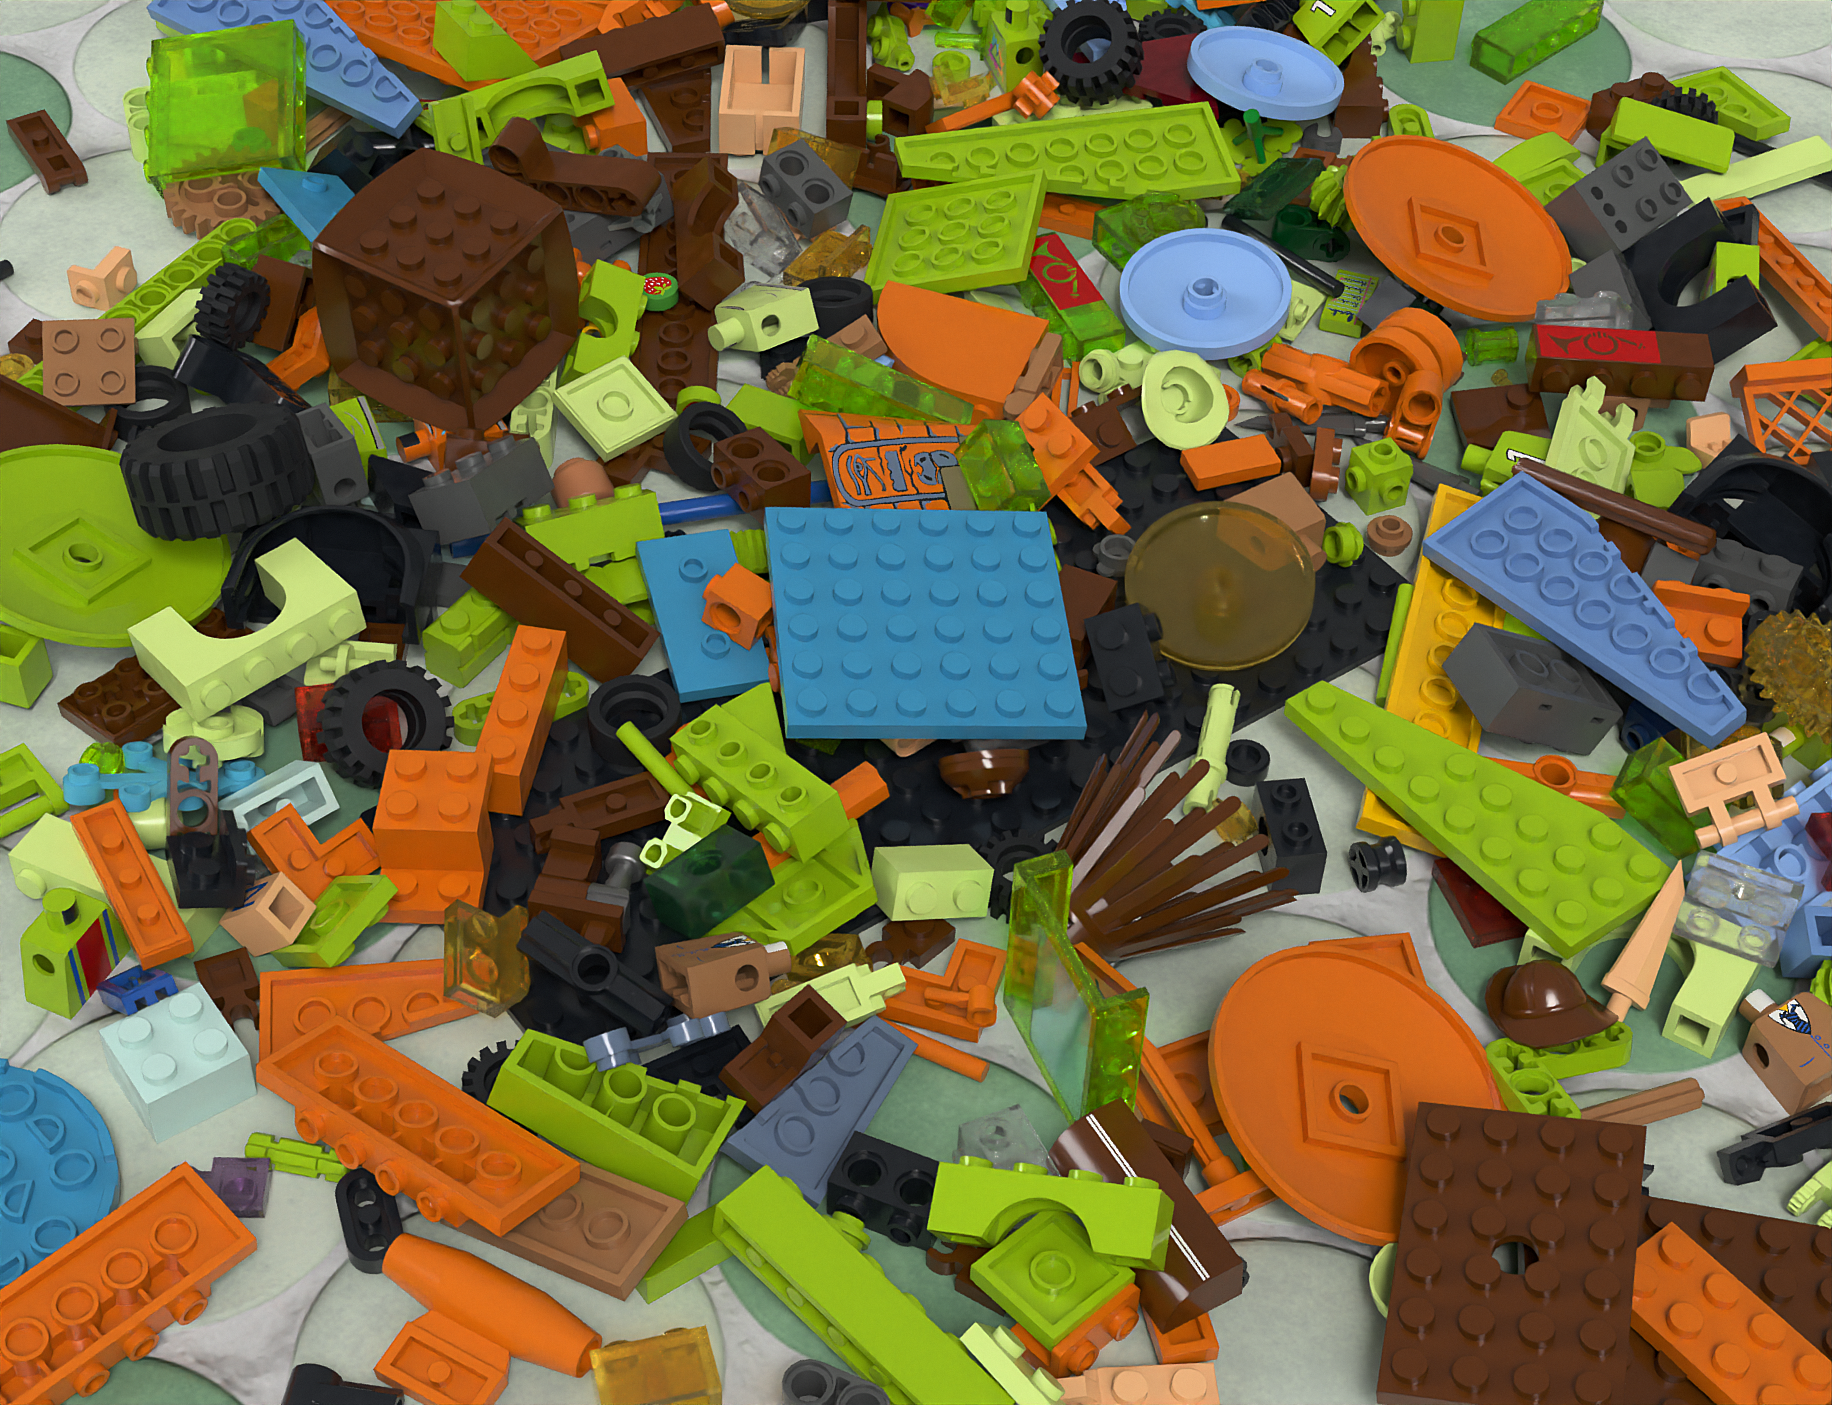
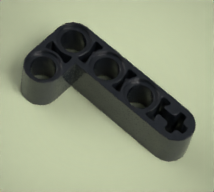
M189 334L171 373L180 382L219 397L226 405L237 402L247 404L251 401H262L264 404L275 402L281 406L285 405L295 414L312 407L260 360L196 334Z

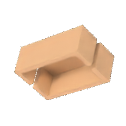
M726 45L718 113L719 153L745 156L755 155L756 150H763V155H770L801 139L805 91V48L770 46L769 84H762V46Z

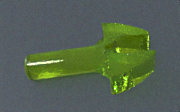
M982 27V32L979 34L937 32L934 43L936 47L977 50L980 52V61H984L988 27Z

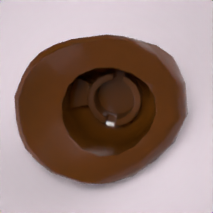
M1533 960L1524 965L1501 968L1492 975L1486 986L1485 1002L1488 1014L1503 1035L1516 1044L1537 1050L1566 1045L1601 1033L1619 1020L1618 1015L1586 993L1577 976L1571 970L1553 960Z

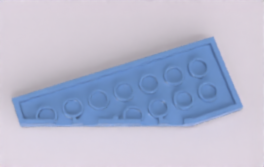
M153 0L146 7L152 19L398 139L423 111L419 99L393 72H389L378 61L377 56L369 47L366 48L358 40L357 35L323 0Z
M1521 471L1422 541L1424 556L1710 750L1746 723V708L1715 670L1710 672L1698 657V648L1689 637L1684 639L1675 628V619L1637 572L1631 573L1620 559V550L1612 541L1607 542L1599 532V524L1592 515L1525 472Z

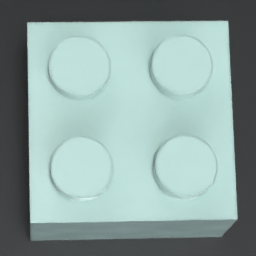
M200 982L99 1030L109 1071L156 1144L257 1095L249 1053Z

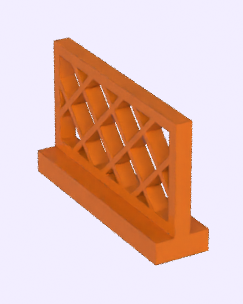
M1832 357L1744 365L1729 382L1732 397L1740 398L1749 442L1762 453H1766L1764 442L1771 435L1790 449L1787 453L1790 458L1806 468L1812 451L1802 443L1811 431L1832 445V432L1818 422L1826 409L1832 412ZM1807 394L1822 405L1813 418L1793 404L1798 395ZM1767 398L1781 409L1772 422L1757 412L1754 399ZM1785 413L1806 427L1798 440L1776 426ZM1796 453L1800 457H1793V455Z

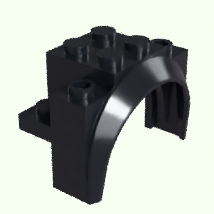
M1738 434L1681 492L1667 511L1715 529L1717 538L1734 540L1744 547L1768 555H1778L1786 558L1791 563L1803 566L1802 575L1789 614L1802 624L1795 633L1808 643L1832 617V487L1815 473L1799 465L1786 453L1782 457L1762 453L1742 435ZM1724 499L1744 501L1735 509ZM1816 562H1818L1822 580L1810 571Z
M324 505L315 507L301 506L300 510L274 517L272 521L263 525L257 524L248 527L243 532L232 565L220 589L227 628L245 629L247 621L270 624L280 615L282 611L265 596L254 560L295 537L357 591L365 622L405 624L402 644L419 645L422 632L438 618L435 590L443 562L440 535L437 530L406 528L396 520V514L382 513L351 506Z

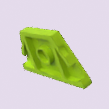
M853 817L849 819L851 828L804 864L791 856L692 919L697 935L704 938L731 932H742L763 946L783 941L790 955L795 956L878 902L857 820Z

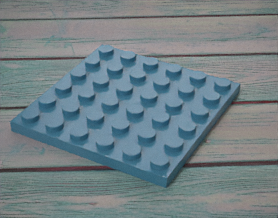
M765 507L763 521L786 738L1084 739L1087 723L1047 512Z

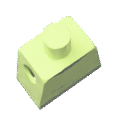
M758 283L716 305L714 312L718 324L708 329V338L711 345L718 351L731 348L760 352L818 330L819 326L809 288Z

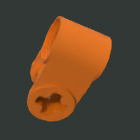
M1419 370L1407 377L1395 409L1390 413L1382 439L1391 437L1400 449L1416 453V458L1424 460L1427 455L1436 424L1441 415L1444 385L1438 374L1430 370ZM1418 394H1426L1430 396L1432 399L1428 401H1419L1415 399L1414 396Z

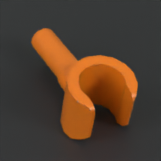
M980 984L973 986L969 993L954 992L929 986L925 989L924 998L926 1000L967 1008L966 1018L974 1026L985 1028L991 1027L996 1023L997 1006L995 1004V993L988 985Z

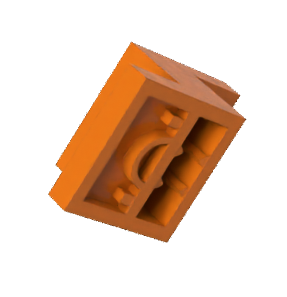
M390 749L372 830L381 865L380 875H386L399 890L387 903L389 910L379 922L479 926L494 849L487 808L494 771L492 752Z

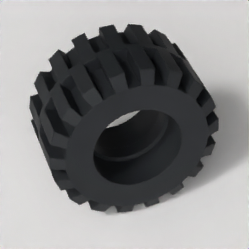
M1075 0L1066 1L1068 7L1061 10L1058 6L1052 12L1054 19L1052 21L1046 19L1043 25L1046 34L1039 35L1038 43L1041 47L1039 55L1045 70L1060 83L1056 89L1061 96L1066 94L1068 100L1072 103L1077 104L1079 99H1081L1084 106L1092 107L1093 101L1096 100L1099 101L1101 106L1109 104L1108 98L1114 95L1118 100L1124 96L1122 89L1125 86L1129 89L1134 86L1136 81L1133 75H1140L1143 68L1140 60H1144V50L1130 14L1127 10L1123 11L1121 4L1115 0L1111 4L1108 0H1082L1077 3ZM1098 38L1111 41L1108 51L1100 59L1091 63L1072 61L1075 51L1086 41Z
M386 659L374 661L339 677L333 683L335 687L325 692L321 700L325 707L317 712L316 723H322L323 731L316 733L318 744L325 742L328 752L322 754L327 763L335 762L339 766L335 772L343 779L352 777L354 779L353 784L357 786H374V789H381L389 754L373 747L367 740L362 728L363 710L367 702L374 696H383L391 699L398 704L405 714L408 732L400 750L442 751L450 748L453 738L447 736L446 731L454 727V716L446 717L444 708L452 704L448 695L441 698L436 690L442 686L436 678L427 680L424 677L427 670L416 665L409 668L407 667V661L397 659L391 662H386Z

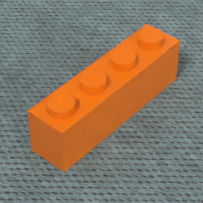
M518 624L475 752H492L494 771L487 808L490 812L517 816L523 815L568 675L566 631Z

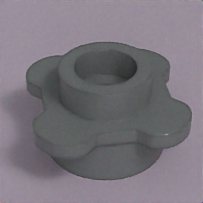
M1120 534L1110 535L1094 545L1092 553L1098 558L1099 562L1096 571L1101 576L1122 577L1126 574L1135 576L1142 571V563L1136 558L1138 546L1130 537Z

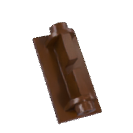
M844 142L842 145H835L832 159L837 160V164L831 170L847 187L860 188L887 199L888 194L905 192L912 186L911 178L902 177L896 157L878 152L874 157V164H871V150L852 145L848 142Z

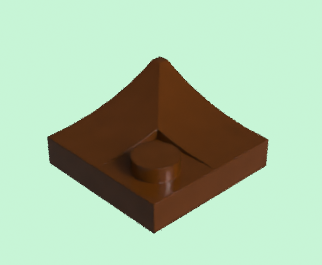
M1528 383L1451 391L1450 406L1460 440L1465 450L1469 444H1473L1493 451L1502 433L1505 431H1514L1552 439L1540 392H1529Z

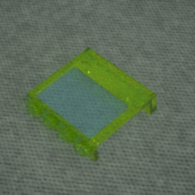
M1063 849L1014 864L1003 1003L1067 1122L1071 1125L1089 1112L1119 1097L1123 1098L1134 1113L1150 994L1146 987H1142L1106 999L1102 998L1066 935L1074 864L1066 850Z

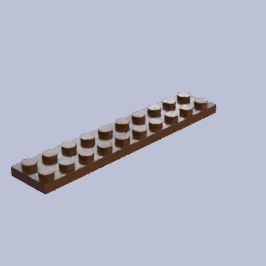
M648 152L647 162L664 175L674 207L673 184L707 155L728 171V153ZM674 216L653 228L651 232H647L640 237L637 274L644 276L649 273H665L673 276L678 282ZM725 224L719 236L723 240H725ZM680 290L678 302L673 307L664 311L644 310L642 317L636 321L635 331L640 332V337L636 350L630 358V362L675 412L677 395L687 387L704 386L717 392L719 351L711 345L708 338V329L718 324L714 312L716 306L708 311L698 302L689 301Z

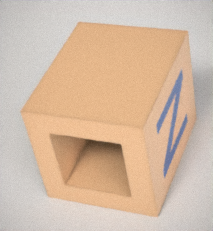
M280 871L254 881L253 886H245L244 907H228L218 923L243 947H246L253 957H257L292 945L317 906Z

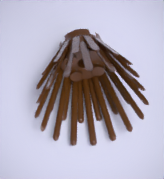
M1145 709L1109 773L1105 770L1107 765L1106 754L1104 753L1102 756H1099L1046 868L1042 881L1026 893L1028 900L1051 932L1057 935L1065 944V949L1075 961L1072 946L1080 942L1085 943L1106 962H1112L1246 933V931L1240 928H1220L1241 922V917L1297 901L1294 896L1298 895L1299 891L1296 889L1270 890L1189 917L1287 877L1290 871L1286 867H1275L1263 873L1255 870L1249 871L1200 893L1191 891L1174 898L1265 848L1269 844V838L1264 834H1258L1237 846L1232 842L1225 841L1201 856L1191 855L1176 865L1171 863L1178 855L1238 811L1241 807V801L1236 796H1230L1208 813L1203 807H1196L1176 824L1171 819H1164L1209 772V762L1206 759H1200L1181 779L1177 772H1171L1144 802L1146 798L1145 789L1181 741L1179 730L1172 731L1161 746H1159L1157 741H1153L1127 777L1158 727L1159 715L1157 712L1147 721L1148 711Z

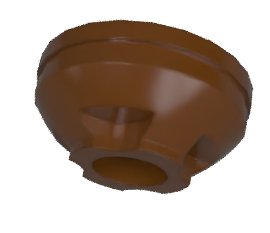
M996 749L960 753L940 758L938 760V768L940 769L941 779L953 790L961 794L963 800L1002 798L1012 795V790L1029 771L1030 754L1028 750Z

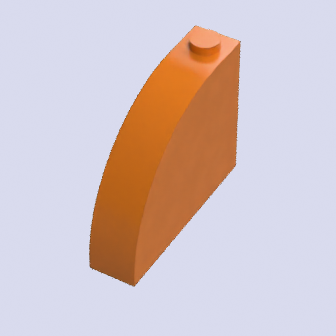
M888 280L880 294L877 306V332L888 348L884 354L894 360L887 381L892 386L906 385L913 388L921 400L922 411L949 423L981 425L982 432L1003 437L1004 424H1006L1007 420L1003 415L1005 400L1009 394L1014 393L1018 378L1020 376L1025 377L1028 371L1031 351L1033 348L1039 349L1046 333L1049 332V320Z

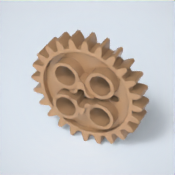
M230 147L227 154L222 155L218 150H212V157L209 158L197 154V163L184 161V170L173 169V178L165 180L166 189H163L168 218H172L175 227L182 226L184 234L196 231L197 239L199 240L222 223L234 218H245L253 221L257 231L265 236L269 235L268 226L282 228L281 219H290L257 179L260 167L291 170V165L289 162L281 163L279 155L267 159L266 150L252 155L250 147L244 149L242 153H236L235 149Z

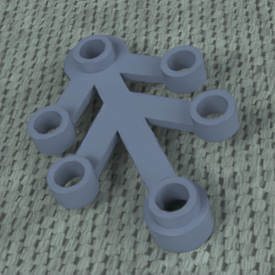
M725 1011L702 1019H692L686 1014H682L667 1020L668 1028L661 1034L630 1041L627 1029L623 1027L585 1040L583 1044L590 1064L596 1062L600 1073L629 1062L637 1065L641 1064L638 1053L671 1043L673 1048L678 1046L683 1048L697 1041L731 1030Z

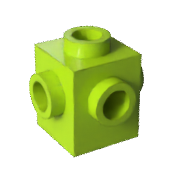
M1391 437L1351 448L1349 465L1345 471L1346 482L1344 489L1366 516L1406 504L1410 479L1413 476L1412 461L1409 455L1403 452Z

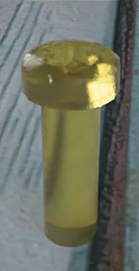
M1505 369L1495 371L1491 377V381L1495 385H1513L1507 378L1508 373Z

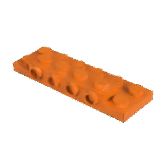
M339 1015L334 1016L256 1064V1082L295 1106V1127L299 1135L306 1142L314 1144L321 1140L335 1149L339 1161L345 1167L356 1169L362 1166L375 1175L378 1185L385 1193L391 1196H395L400 1192L404 1193L416 1201L421 1214L431 1222H438L443 1218L458 1228L469 1219H472L495 1235L502 1237L580 1181L581 1163Z
M186 1161L0 1290V1405H60L75 1393H78L81 1397H88L94 1394L109 1379L110 1372L108 1369L126 1356L131 1361H137L145 1357L157 1345L159 1341L158 1333L174 1321H177L180 1325H187L197 1319L208 1305L206 1298L211 1295L210 1284L257 1250L256 1237Z

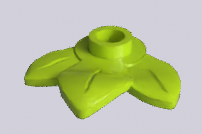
M1637 432L1629 440L1636 447L1630 470L1675 471L1681 492L1685 488L1683 474H1691L1702 469L1701 461L1693 452L1684 447L1666 446L1663 437L1655 432Z

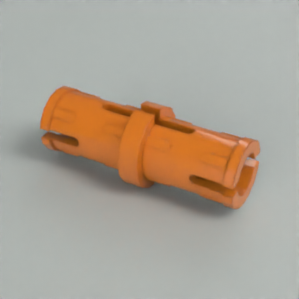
M1256 368L1249 370L1243 378V393L1265 402L1268 408L1275 413L1287 412L1308 425L1315 423L1321 416L1323 410L1322 400L1298 390L1296 384L1288 379L1277 380ZM1275 392L1288 397L1289 401L1275 395Z

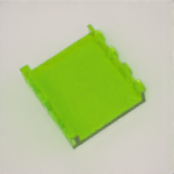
M294 19L151 41V57H148L146 60L147 73L150 78V91H147L145 94L146 106L150 115L149 125H146L144 128L149 152L148 159L144 160L143 169L147 182L154 185L162 199H164L163 189H166V183L260 170V167H282L286 170L306 172V42Z

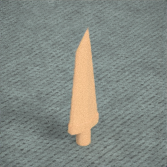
M1681 859L1600 984L1612 994L1606 1008L1618 1015V1021L1620 1022L1624 1021L1630 1006L1645 1011L1650 1001L1649 996L1685 895Z

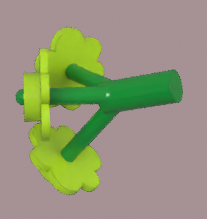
M1248 109L1243 115L1245 127L1242 126L1239 120L1232 118L1225 122L1224 127L1220 128V131L1234 164H1242V175L1263 179L1274 175L1277 170L1285 166L1286 163L1285 159L1282 158V153H1289L1292 150L1293 143L1300 141L1303 131L1301 126L1296 124V121L1267 118L1268 122L1262 124L1259 112L1256 109ZM1263 136H1266L1264 139V147L1266 150H1264L1261 140Z

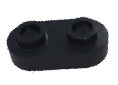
M358 1168L345 1174L336 1186L335 1199L348 1257L352 1265L364 1273L380 1274L383 1273L382 1264L386 1252L393 1241L404 1233L395 1196H391L381 1189L373 1173L365 1168ZM365 1201L374 1202L373 1204H367L363 1207L358 1206L360 1203ZM374 1247H384V1249L379 1251H369Z

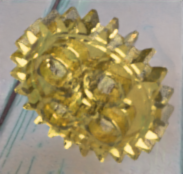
M1796 609L1791 615L1785 610H1781L1776 616L1770 614L1749 636L1750 642L1744 649L1751 655L1745 661V665L1756 670L1750 677V680L1764 685L1765 688L1759 694L1760 697L1772 698L1776 702L1772 711L1774 713L1785 711L1789 715V726H1795L1799 722L1804 725L1805 735L1808 738L1815 732H1818L1823 743L1829 745L1832 741V620L1826 626L1822 625L1816 613H1812L1806 620L1799 609Z

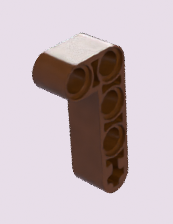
M512 117L488 150L489 158L495 170L537 190L561 205L563 210L637 217L642 214L662 182L658 170L643 160L548 151L538 128L532 122L521 117Z

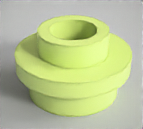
M1096 349L1086 355L1080 362L1079 377L1084 386L1094 392L1103 393L1117 385L1120 377V365L1116 356L1111 351Z

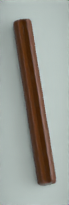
M1526 457L1520 458L1517 464L1512 467L1513 477L1523 471L1581 509L1700 555H1708L1712 548L1716 546L1717 532L1706 525Z

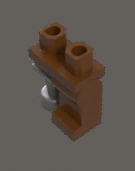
M555 823L550 836V850L542 872L538 875L534 890L532 889L528 898L529 922L533 917L545 910L593 944H600L609 948L612 952L622 953L626 942L624 934L630 928L631 921L630 885L640 881L647 869V866L639 857L643 849L629 842L614 844L610 848L605 862L606 871L610 876L605 885L598 884L596 881L602 868L600 831Z

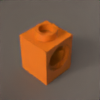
M737 562L723 577L716 574L704 590L702 598L707 602L701 621L715 630L725 632L731 640L749 651L765 634V627L772 626L774 623L770 583Z

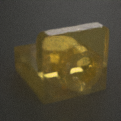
M829 933L797 955H791V971L786 973L790 986H798L852 963H855L856 967L868 964L871 973L874 972L871 957L866 956L859 935Z

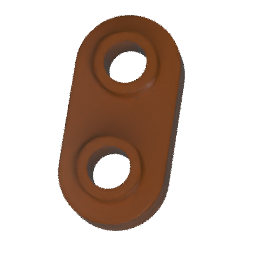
M1317 427L1313 448L1315 455L1309 485V495L1315 501L1326 502L1328 493L1337 494L1340 467H1333L1332 465H1339L1343 439L1334 438L1335 429Z

